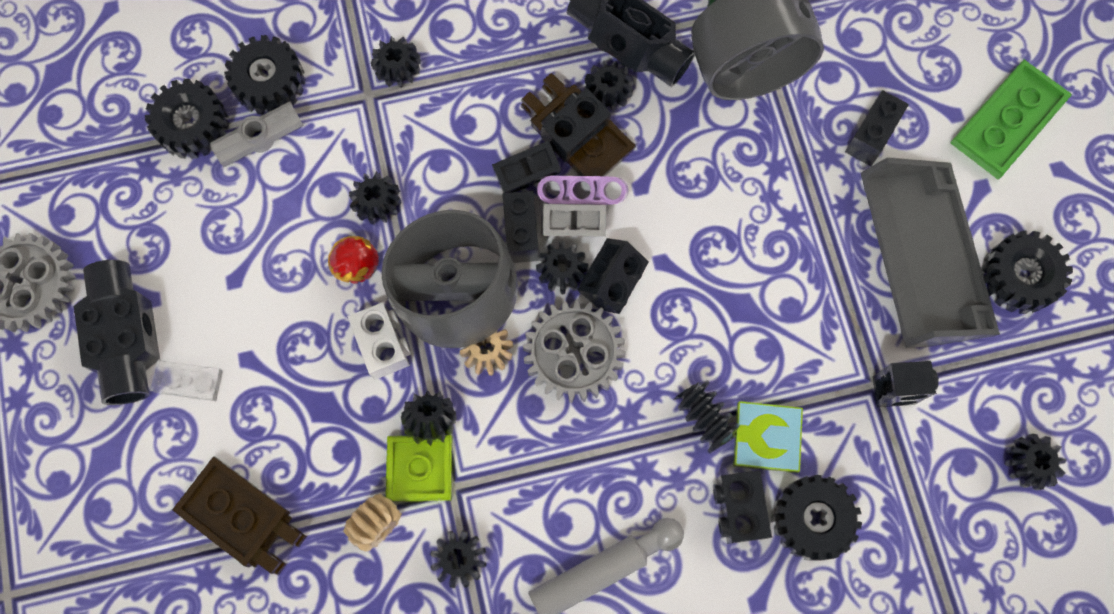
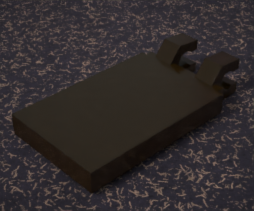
M552 73L543 79L544 85L542 86V89L553 99L548 105L544 106L531 92L521 99L523 102L521 107L532 118L530 120L531 127L539 135H541L543 126L541 123L545 117L553 111L558 113L565 107L564 102L573 93L577 92L580 94L582 92L575 84L566 88ZM582 109L577 111V113L583 118H589L592 116L591 113L587 110ZM610 120L604 129L566 162L580 176H606L635 150L636 145ZM563 128L555 131L560 137H568L570 135Z
M215 456L211 458L172 509V511L244 567L250 568L253 566L256 568L257 565H260L270 574L275 573L279 575L287 565L269 551L277 538L280 536L292 546L300 547L307 537L296 527L289 524L292 519L289 516L290 511Z

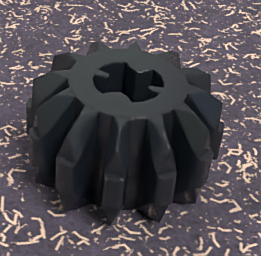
M391 36L389 43L380 41V49H372L374 59L371 60V66L379 81L385 80L386 85L389 87L394 82H397V85L402 88L403 81L407 80L413 83L412 75H419L421 57L413 42L407 43L404 37L396 42Z
M603 60L601 68L593 65L591 74H586L584 90L588 88L605 107L610 106V109L614 112L617 104L625 107L627 98L632 97L634 79L628 75L627 66L618 69L617 61L612 66H608L605 60Z
M376 171L371 179L364 173V181L362 183L354 181L353 186L356 190L349 192V198L352 200L350 207L353 212H357L360 220L363 221L368 218L370 224L374 225L377 218H381L382 222L386 223V215L388 213L396 216L397 211L394 206L401 205V199L397 196L400 190L398 185L393 184L391 177L387 175L382 179L381 174Z
M561 240L559 242V249H555L553 245L549 244L547 246L548 254H539V260L542 263L536 265V272L542 273L539 277L541 284L549 282L548 290L550 292L555 290L556 286L560 287V294L562 295L566 293V286L576 291L578 288L577 282L581 283L585 276L584 272L589 270V264L583 262L586 256L585 253H576L577 245L572 244L566 249L564 241ZM559 264H565V272L559 271Z
M427 390L425 396L422 397L414 393L413 402H405L404 411L401 412V422L404 425V432L407 437H413L417 445L426 440L430 447L435 439L444 443L445 434H453L454 424L457 420L453 403L450 398H444L440 391L432 396Z
M1029 434L1026 439L1023 437L1015 439V446L1009 447L1006 450L1012 459L1006 460L1004 465L1008 467L1013 466L1014 471L1011 472L1009 477L1012 479L1020 477V487L1027 488L1032 486L1033 490H1043L1045 486H1055L1058 483L1056 478L1063 477L1066 474L1059 465L1066 463L1067 459L1058 457L1057 454L1062 446L1056 445L1051 447V437L1039 438L1037 434Z
M464 530L460 533L459 541H457L453 531L448 532L449 544L439 538L436 543L443 548L442 552L431 551L430 556L440 558V562L431 565V570L436 571L443 568L444 571L437 578L439 582H444L451 575L449 581L450 588H456L459 576L463 587H469L470 581L467 575L470 574L474 579L479 580L481 575L474 570L475 566L481 568L487 566V562L477 560V556L484 555L486 549L484 547L476 550L473 549L480 539L474 536L466 544L468 532ZM457 550H462V556L467 557L466 564H460V569H456V563L451 561L452 554H458Z

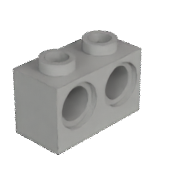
M542 204L541 234L543 236H606V205Z

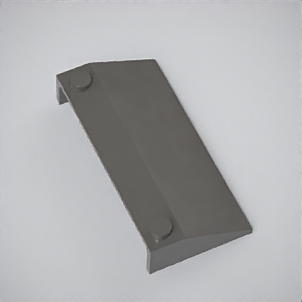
M887 157L861 172L864 191L867 196L906 348L930 347L1000 335L952 164L949 162Z

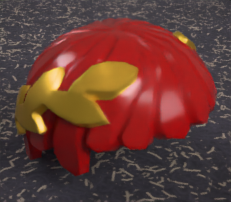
M348 236L339 239L333 245L328 255V267L332 275L338 280L348 283L350 281L352 284H358V282L370 279L379 265V255L376 248L369 240L360 236Z

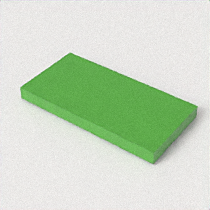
M1023 59L950 144L999 180L1072 94Z

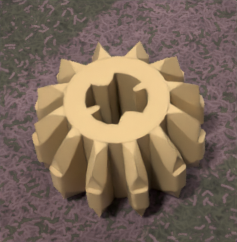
M504 329L498 332L497 330L485 340L462 348L459 351L461 357H468L464 362L465 366L471 368L476 365L475 373L478 375L483 372L484 367H487L489 376L494 375L493 366L495 365L503 371L505 365L501 359L512 360V354L506 351L513 348L512 340H505L508 336V331ZM490 343L493 351L490 353L487 350L488 354H482L480 347L482 345L486 347L485 344Z
M376 494L368 498L362 505L360 504L359 508L352 513V516L346 521L343 532L348 537V540L361 551H370L392 533L394 527L398 525L401 512L390 499L381 494Z

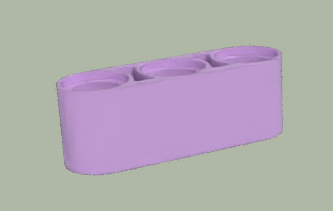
M547 176L539 182L537 193L542 201L549 204L615 205L620 204L627 198L628 186L621 178L610 176ZM552 181H555L560 186V194L554 199L550 198L546 193V187ZM585 181L589 184L591 192L586 199H581L576 194V187L580 182ZM611 182H617L622 189L620 197L615 200L610 199L606 195V187Z

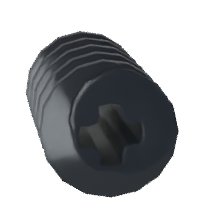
M709 380L692 385L673 400L683 399L678 406L679 411L690 409L685 419L687 422L697 420L692 430L694 432L705 431L700 438V442L707 443L712 441V445L707 450L708 454H711L736 437L734 433L739 428V424H727L732 414L731 412L719 413L725 404L724 402L712 403L717 392L706 393L704 391L710 383Z

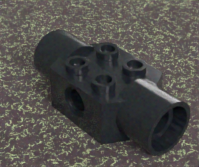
M570 0L567 15L588 29V40L597 45L600 50L607 52L620 61L624 67L627 66V68L634 72L649 71L661 81L673 87L684 75L695 57L692 49L676 39V22L644 0Z
M102 260L91 263L83 269L87 296L73 306L81 366L98 374L102 404L123 405L144 400L150 396L146 370L160 360L152 302L133 289L129 263L122 260Z

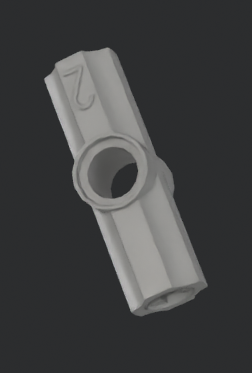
M289 101L261 117H246L242 120L238 129L211 142L210 147L220 164L226 167L254 151L260 153L268 151L275 140L304 125ZM262 131L257 137H252L256 132Z

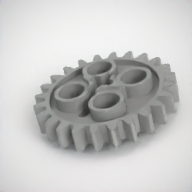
M17 233L14 242L7 237H3V246L0 247V290L4 287L0 294V329L2 330L5 328L15 333L17 329L28 332L30 324L40 329L41 319L52 322L51 312L62 313L63 311L59 306L60 302H70V299L64 296V294L75 289L67 284V281L76 278L74 274L68 271L74 265L66 260L69 255L61 250L59 245L53 241L50 242V240L42 235L38 238L34 234L29 233L25 238ZM46 270L45 275L40 278L42 272ZM31 298L30 303L25 306L26 301Z
M579 300L575 301L573 308H569L567 302L563 301L562 310L559 311L552 304L550 305L551 315L548 316L546 313L540 312L542 323L531 322V326L536 332H526L525 334L526 339L532 343L523 345V351L531 353V355L523 358L524 364H534L527 370L528 375L538 374L539 376L535 380L536 387L545 383V394L548 395L554 389L557 391V400H560L564 393L568 394L570 403L573 402L575 394H579L583 402H586L587 392H591L597 398L599 386L606 391L609 390L610 386L607 379L617 381L618 375L613 369H623L624 364L616 360L626 355V351L617 349V347L625 343L624 338H615L621 328L620 326L610 327L613 322V316L603 319L602 307L595 313L592 312L591 302L586 305L585 309L580 308ZM582 324L587 326L590 332L586 336L580 337L574 334L573 328ZM561 327L566 328L574 348H581L579 357L589 373L587 376L582 374L575 355L569 353V343L561 332ZM550 338H557L562 343L561 347L554 351L547 349L544 344ZM594 351L599 352L603 355L604 361L597 365L591 364L587 360L588 354ZM570 365L576 370V373L572 378L566 379L558 374L559 369L562 366Z

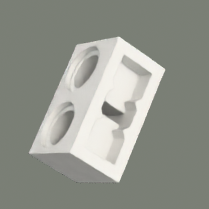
M382 302L347 316L367 370L374 380L410 366L407 356L412 354L405 337L399 339L395 328L400 327V323L394 309L388 311ZM374 321H384L383 327L379 331H369L370 325ZM384 349H395L394 356L390 360H380L381 352Z

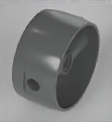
M716 0L698 16L691 29L693 51L702 77L712 95L724 100L754 98L783 88L811 70L820 60L824 51L821 29L809 0Z
M443 210L418 218L407 225L394 238L386 251L382 263V283L391 307L413 334L424 342L436 347L462 348L485 340L507 321L517 300V272L504 240L488 221L471 212ZM465 246L487 249L499 256V262L460 263L455 258L447 257L442 258L436 263L425 264L441 252ZM406 301H474L458 311L443 315H423L406 309Z

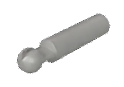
M663 518L657 521L652 531L643 537L636 539L633 536H629L529 591L528 594L538 614L562 613L647 565V557L655 552L677 549L682 544L684 530L677 520Z

